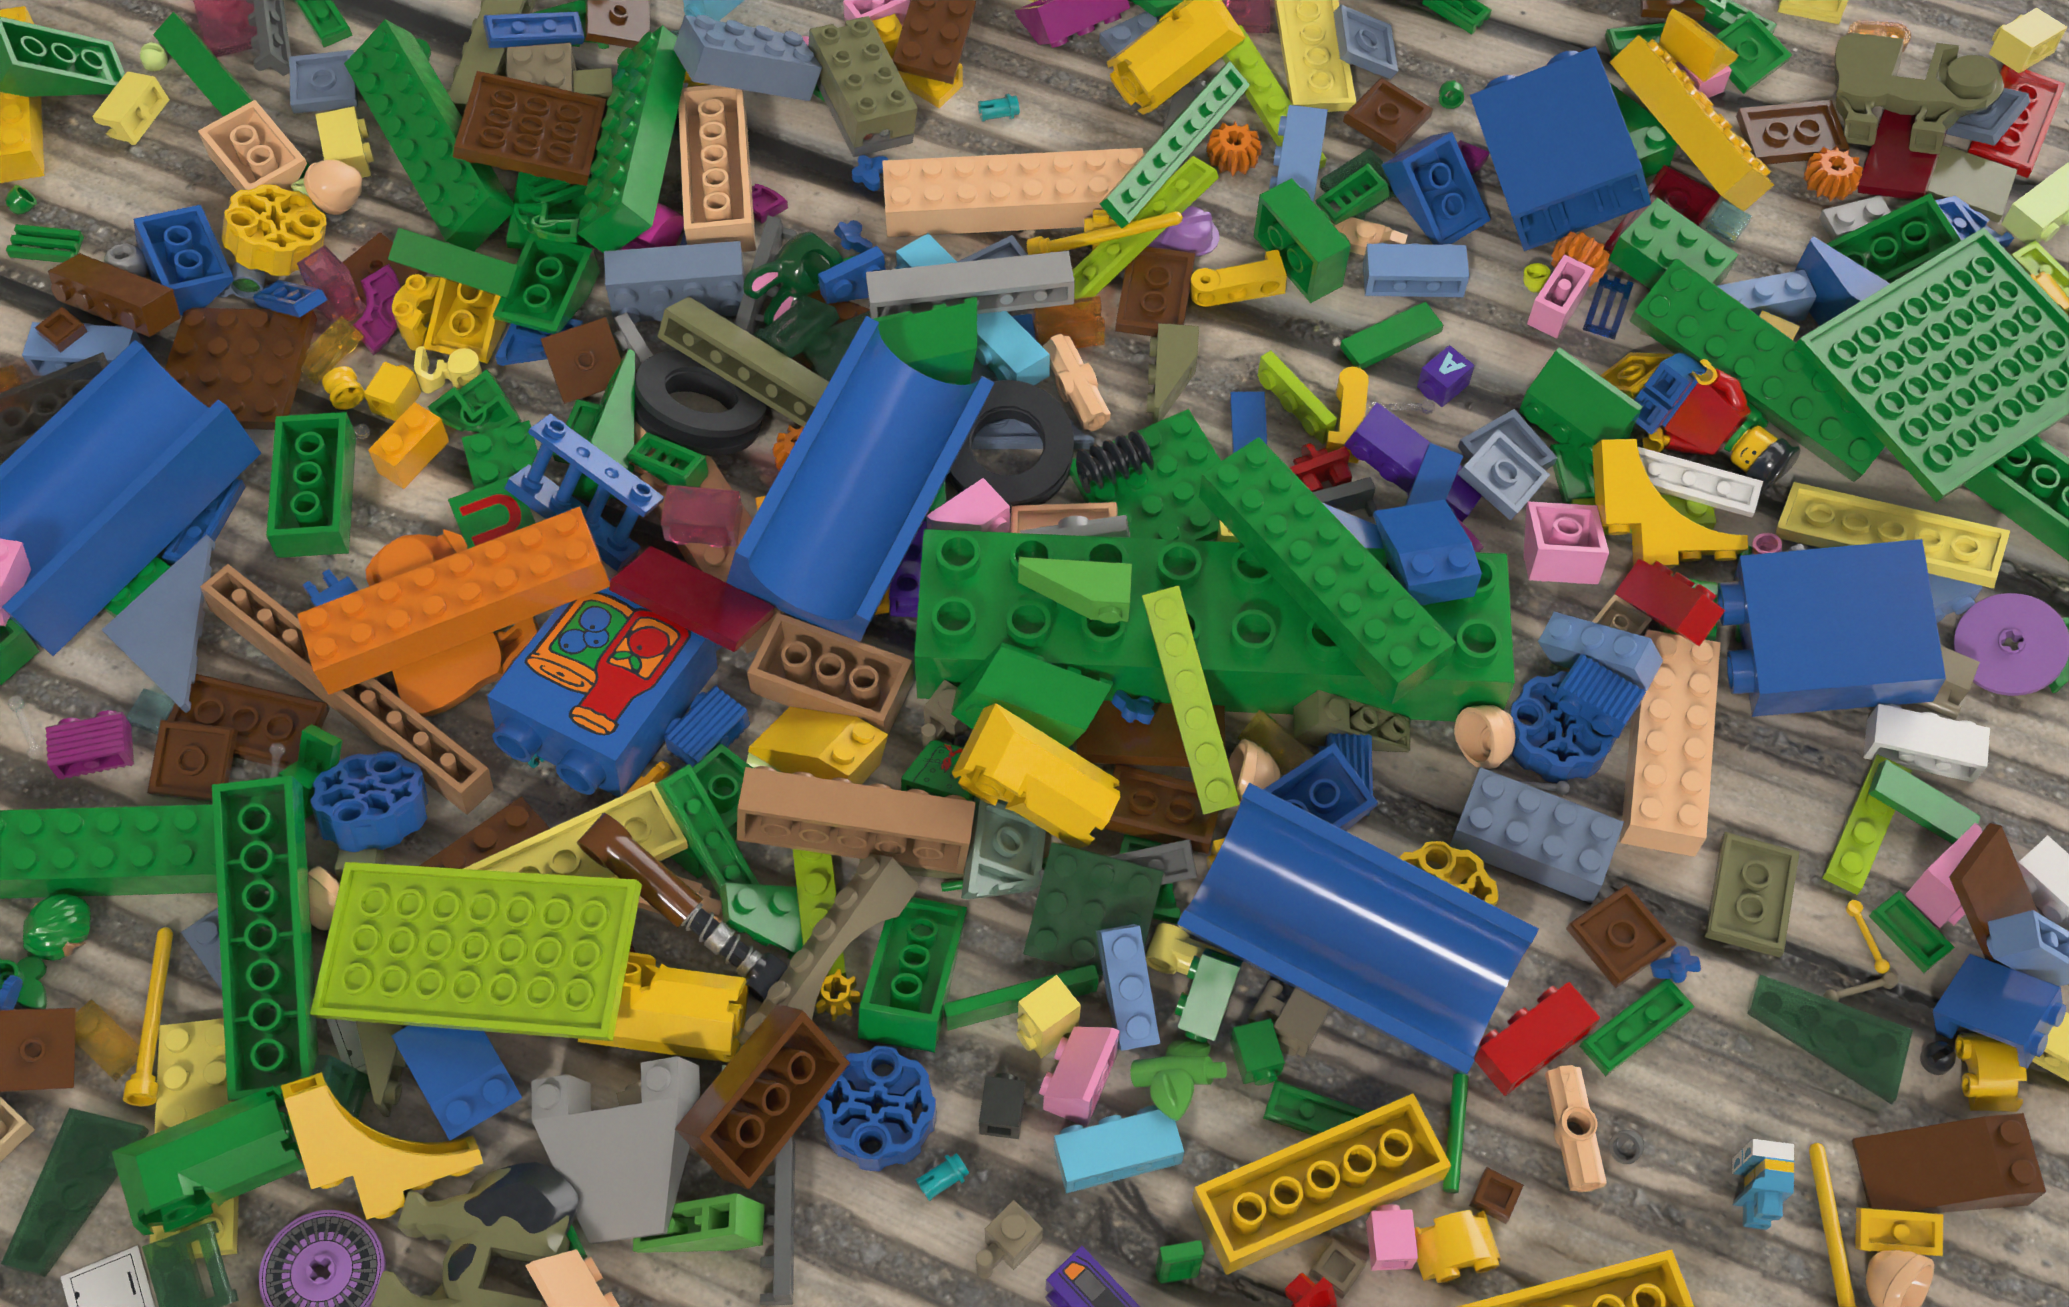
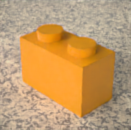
M414 402L368 451L377 473L405 489L446 446L449 439L442 419Z

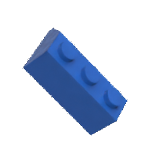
M201 205L133 219L137 247L144 254L150 278L156 283L173 289L180 316L183 315L184 311L193 307L205 308L233 282L231 270Z

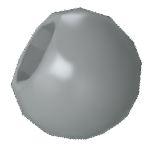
M128 243L115 245L104 256V263L143 278L147 274L146 260L143 252L138 247Z

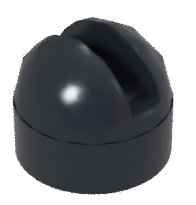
M1931 1042L1922 1050L1920 1061L1924 1069L1929 1073L1943 1075L1954 1066L1956 1053L1947 1042ZM1939 1052H1943L1945 1056L1937 1062L1931 1057Z

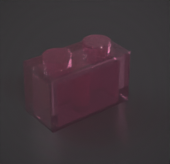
M325 245L297 263L305 285L323 290L328 300L316 308L336 328L347 321L353 320L359 313L364 311L349 269Z
M668 485L661 518L665 541H672L680 545L699 543L708 544L716 548L724 546L737 547L743 513L740 491Z

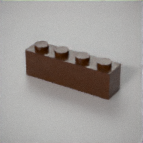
M79 253L48 270L52 283L51 290L58 301L148 337L181 318L172 288Z

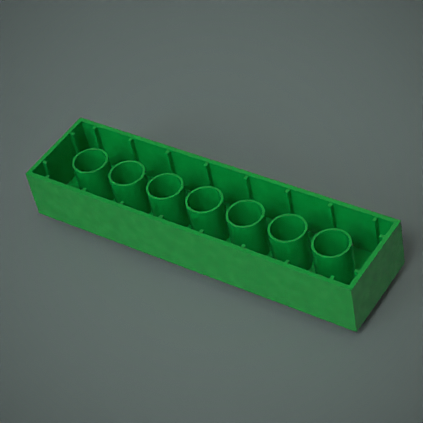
M924 529L914 656L917 699H930L944 680L959 687L1001 643H1005L1045 657V662L1063 669H1067L1068 666L1081 670V675L1099 681L1100 677L1113 681V686L1104 700L1112 701L1115 692L1122 690L1132 699L1148 696L1154 700V703H1172L1142 595L1179 585L1212 705H1223L1225 712L1294 715V706L1317 690L1409 717V720L1456 722L1458 715L1467 707L1494 705L1504 710L1515 684L1507 554L1475 552L1482 575L1474 597L1421 605L1456 644L1447 666L1391 704L1241 542ZM1366 548L1391 574L1384 548ZM1019 557L1132 564L1128 622L1104 623L1100 620L1089 619L1018 583Z

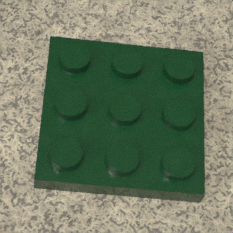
M1052 842L1023 954L1075 969L1095 965L1097 974L1103 976L1096 931L1132 924L1139 925L1145 950L1165 871Z

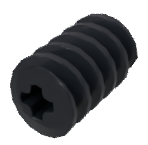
M1136 430L1130 431L1128 438L1123 435L1117 436L1115 444L1108 439L1103 442L1102 448L1094 444L1090 446L1089 453L1084 449H1080L1076 454L1078 477L1087 494L1091 493L1090 483L1093 481L1101 490L1104 488V477H1107L1112 485L1117 483L1116 473L1120 472L1125 480H1128L1130 478L1129 468H1133L1138 476L1142 474L1143 463H1146L1151 471L1154 469L1150 448L1142 435Z

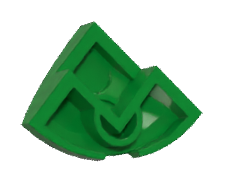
M547 203L514 204L515 219L524 230L539 238L550 241L580 242L581 236L577 234L580 224L579 214L549 215Z
M487 369L461 389L454 386L427 406L433 414L442 419L444 424L461 432L466 430L481 433L497 428H507L522 421L493 374Z

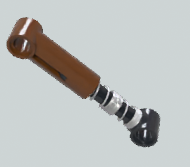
M602 813L577 841V845L586 855L600 866L607 867L618 878L639 881L642 884L640 896L677 928L687 925L686 931H694L700 937L699 942L705 941L704 946L711 949L715 955L721 954L726 959L725 964L731 963L737 968L736 972L743 978H746L745 985L748 986V993L759 1002H764L771 986L778 982L787 970L788 966L769 952H765L763 955L759 954L757 950L753 951V946L747 947L741 942L740 935L734 936V930L732 931L723 921L719 923L714 919L713 912L707 913L702 908L703 904H701L703 898L632 839L627 829L610 815Z

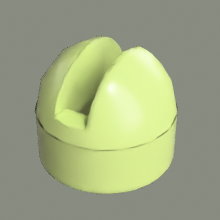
M150 42L142 46L140 59L145 69L158 71L168 64L167 54L158 43Z

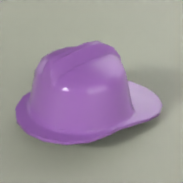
M1189 206L1182 213L1183 219L1180 224L1167 227L1148 245V247L1195 253V257L1211 253L1217 247L1220 237L1218 229L1212 222L1211 213L1204 212L1202 209L1194 206Z

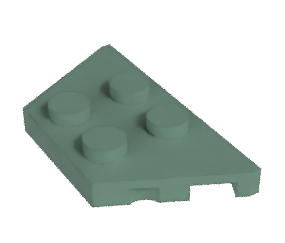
M974 796V802L976 803L961 898L969 900L1035 890L1040 885L1041 880L1039 871L1042 870L1046 831L1016 812L1005 809L1008 803L1006 801L998 799L995 806Z

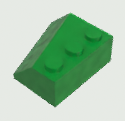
M976 297L964 299L965 303L948 307L946 303L935 305L933 310L914 314L911 311L873 318L879 322V333L885 345L906 365L927 377L944 383L955 385L970 384L977 351Z
M1001 643L956 689L951 715L973 729L983 708L996 703L1068 748L1087 730L1112 688L1113 681L1101 677L1097 681L1081 675V670L1070 666L1067 669H1063L1045 662V657Z

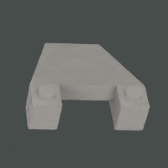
M680 1057L641 1062L642 1103L591 1111L590 1082L568 1074L531 1080L532 1122L555 1171L560 1173L573 1186L579 1196L576 1216L590 1244L667 1234L690 1147L675 1128L700 1098L699 1065Z

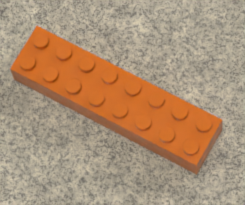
M580 507L303 611L298 613L297 616L313 672L330 695L610 587V581Z

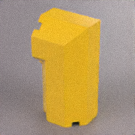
M1183 0L1162 16L1159 22H1156L1150 29L1107 61L1108 68L1114 67V71L1110 73V78L1125 102L1131 106L1135 102L1141 107L1137 111L1143 115L1156 109L1246 37L1222 0Z
M996 703L983 708L952 771L954 778L961 776L958 782L961 788L995 806L998 799L1008 802L1005 809L1016 812L1066 844L1076 848L1086 847L1092 843L1095 838L1089 834L1095 827L1101 831L1104 829L1120 799V791L1114 788L1119 786L1118 779Z
M629 952L613 1041L578 1039V1042L730 1062L741 1047V1043L734 1037L739 1035L740 1028H744L748 1003V986L745 985L746 978L669 968L664 964L657 968L656 959L653 956Z

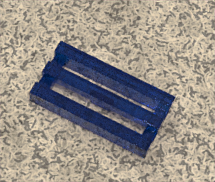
M1604 274L1599 280L1583 330L1615 340L1634 283L1627 281L1625 285L1620 283V278L1615 277L1612 281L1607 279V274ZM1606 288L1610 292L1599 325L1597 326L1592 324L1603 289ZM1619 292L1623 295L1610 330L1605 328L1616 293Z

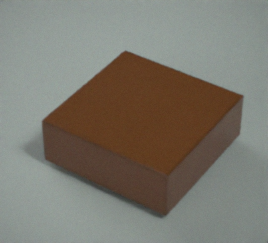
M62 306L35 327L38 334L60 353L88 332L84 324Z
M1486 1167L1469 1206L1480 1212L1483 1210L1486 1215L1507 1224L1524 1185Z

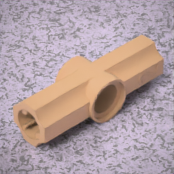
M1058 334L1051 337L1043 345V348L1050 354V367L1055 374V383L1060 397L1064 402L1069 401L1083 430H1090L1092 432L1101 429L1104 424L1110 421L1111 413L1098 391L1097 378L1093 368L1089 363H1083L1070 336Z
M1567 1065L1548 1070L1545 1073L1556 1124L1554 1127V1138L1561 1147L1569 1189L1579 1193L1602 1188L1607 1183L1595 1134L1597 1119L1589 1107L1581 1067ZM1567 1122L1579 1124L1584 1134L1576 1135L1568 1129Z

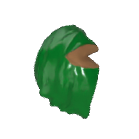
M70 894L51 895L35 903L24 920L23 947L27 951V956H35L51 961L61 960L72 955L74 948L86 944L85 940H87L91 924L89 905L80 897Z

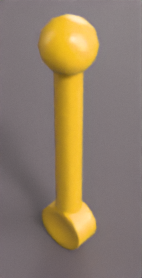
M1851 900L1846 906V912L1855 918L1875 959V970L1880 974H1884L1889 971L1890 963L1882 958L1861 914L1863 905L1857 900Z

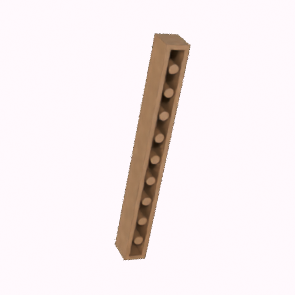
M227 564L200 586L209 610L383 749L401 754L402 758L408 762L417 763L423 773L424 781L466 815L494 791L488 767L374 678L329 695L313 672L299 619L232 566Z

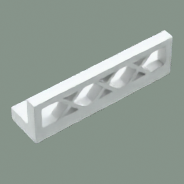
M1638 447L1644 469L1658 492L1751 518L1754 515L1763 481Z

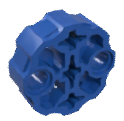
M1562 671L1549 677L1536 676L1525 683L1520 695L1512 703L1509 711L1515 725L1516 737L1512 757L1524 770H1532L1540 774L1545 781L1558 783L1559 781L1567 782L1569 779L1574 778L1587 779L1600 770L1607 754L1611 751L1617 739L1611 734L1604 736L1596 735L1592 731L1595 729L1592 727L1591 722L1579 715L1571 716L1561 710L1559 703L1553 699L1558 687L1568 674V672ZM1519 719H1526L1531 725L1523 724Z
M382 751L377 754L364 755L359 753L341 759L338 765L330 770L321 772L313 783L315 794L310 799L319 834L323 840H331L336 843L340 850L359 852L363 849L376 848L383 850L401 843L402 839L411 832L418 831L427 819L425 808L429 800L423 773L417 763L406 761L399 753Z
M875 1046L868 1052L860 1054L851 1052L844 1057L850 1064L818 1103L826 1142L838 1157H846L855 1162L862 1170L881 1171L884 1167L896 1163L907 1164L921 1153V1146L935 1128L936 1099L933 1097L930 1087L929 1074L917 1060L907 1059L892 1047ZM882 1064H887L894 1068L893 1072L887 1076L876 1075L874 1069ZM849 1082L855 1086L857 1091L851 1090ZM842 1093L844 1102L840 1104L837 1113L834 1114L832 1105L836 1104L839 1095ZM876 1103H881L884 1107L880 1108L879 1113H872ZM918 1103H921L923 1112L917 1118V1123L913 1124L912 1114H914ZM900 1126L904 1127L906 1134L901 1130ZM871 1140L882 1144L881 1149L874 1154H868L861 1150L864 1143Z

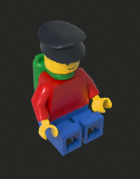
M1676 353L1663 360L1644 385L1646 387L1634 399L1643 406L1636 423L1649 434V438H1643V447L1645 449L1655 452L1668 449L1699 455H1714L1723 448L1727 452L1733 451L1731 453V461L1746 473L1745 476L1763 481L1760 492L1770 488L1793 467L1799 458L1800 447L1791 446L1784 438L1778 439L1765 429L1769 422L1762 417V412L1747 401L1738 379L1719 369H1715L1706 359L1700 361L1703 365L1701 366L1696 360L1683 353ZM1661 424L1664 426V429L1668 431L1664 435L1663 430L1660 428Z

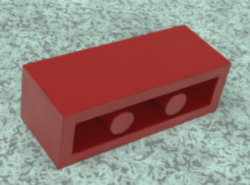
M1638 559L1614 594L1654 621L1700 647L1725 612L1722 607L1714 602L1717 595L1700 584L1693 588L1695 583L1678 572L1672 577L1674 572L1656 560L1653 565H1650Z
M1570 982L1559 989L1551 986L1537 998L1536 1001L1539 1003L1530 1011L1523 1007L1507 1021L1510 1026L1500 1033L1494 1029L1481 1039L1479 1043L1480 1049L1474 1061L1504 1096H1507L1592 1032L1601 1017Z

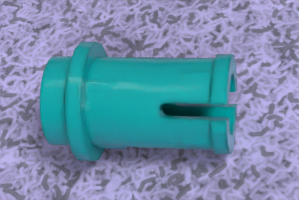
M1008 93L1005 94L1004 98L978 101L979 114H982L980 115L982 122L1008 116L1009 119H1014V115H1019L1020 113L1016 95L1011 96Z
M957 1153L951 1157L948 1154L945 1155V1161L915 1179L928 1201H931L932 1198L959 1181L961 1184L965 1182L964 1177L969 1174V1171Z

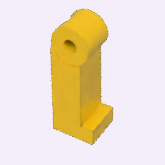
M1279 250L1265 252L1264 261L1217 269L1215 271L1209 268L1196 270L1191 277L1190 296L1192 301L1199 306L1208 307L1285 294L1287 274Z
M1348 367L1340 372L1336 388V397L1340 401L1337 432H1328L1325 446L1328 453L1345 447V442L1365 417L1369 380L1368 375L1361 368ZM1347 448L1350 453L1349 462L1358 464L1359 459Z

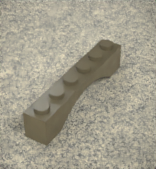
M870 853L858 865L856 874L846 888L838 893L835 903L828 913L815 925L812 935L802 949L792 957L789 967L779 981L771 986L766 999L756 1013L746 1021L743 1031L737 1038L742 1045L745 1044L777 1004L803 1010L812 1020L816 999L824 979L844 949L865 930L884 920L900 915L919 888V885L893 857Z

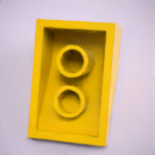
M440 277L424 342L425 349L451 355L458 349L466 348L477 354L479 362L488 364L508 323L493 318V313L501 297Z
M789 707L749 746L748 752L783 773L806 772L812 774L815 778L828 780L845 778L854 784L862 785L880 766L888 734L857 716Z

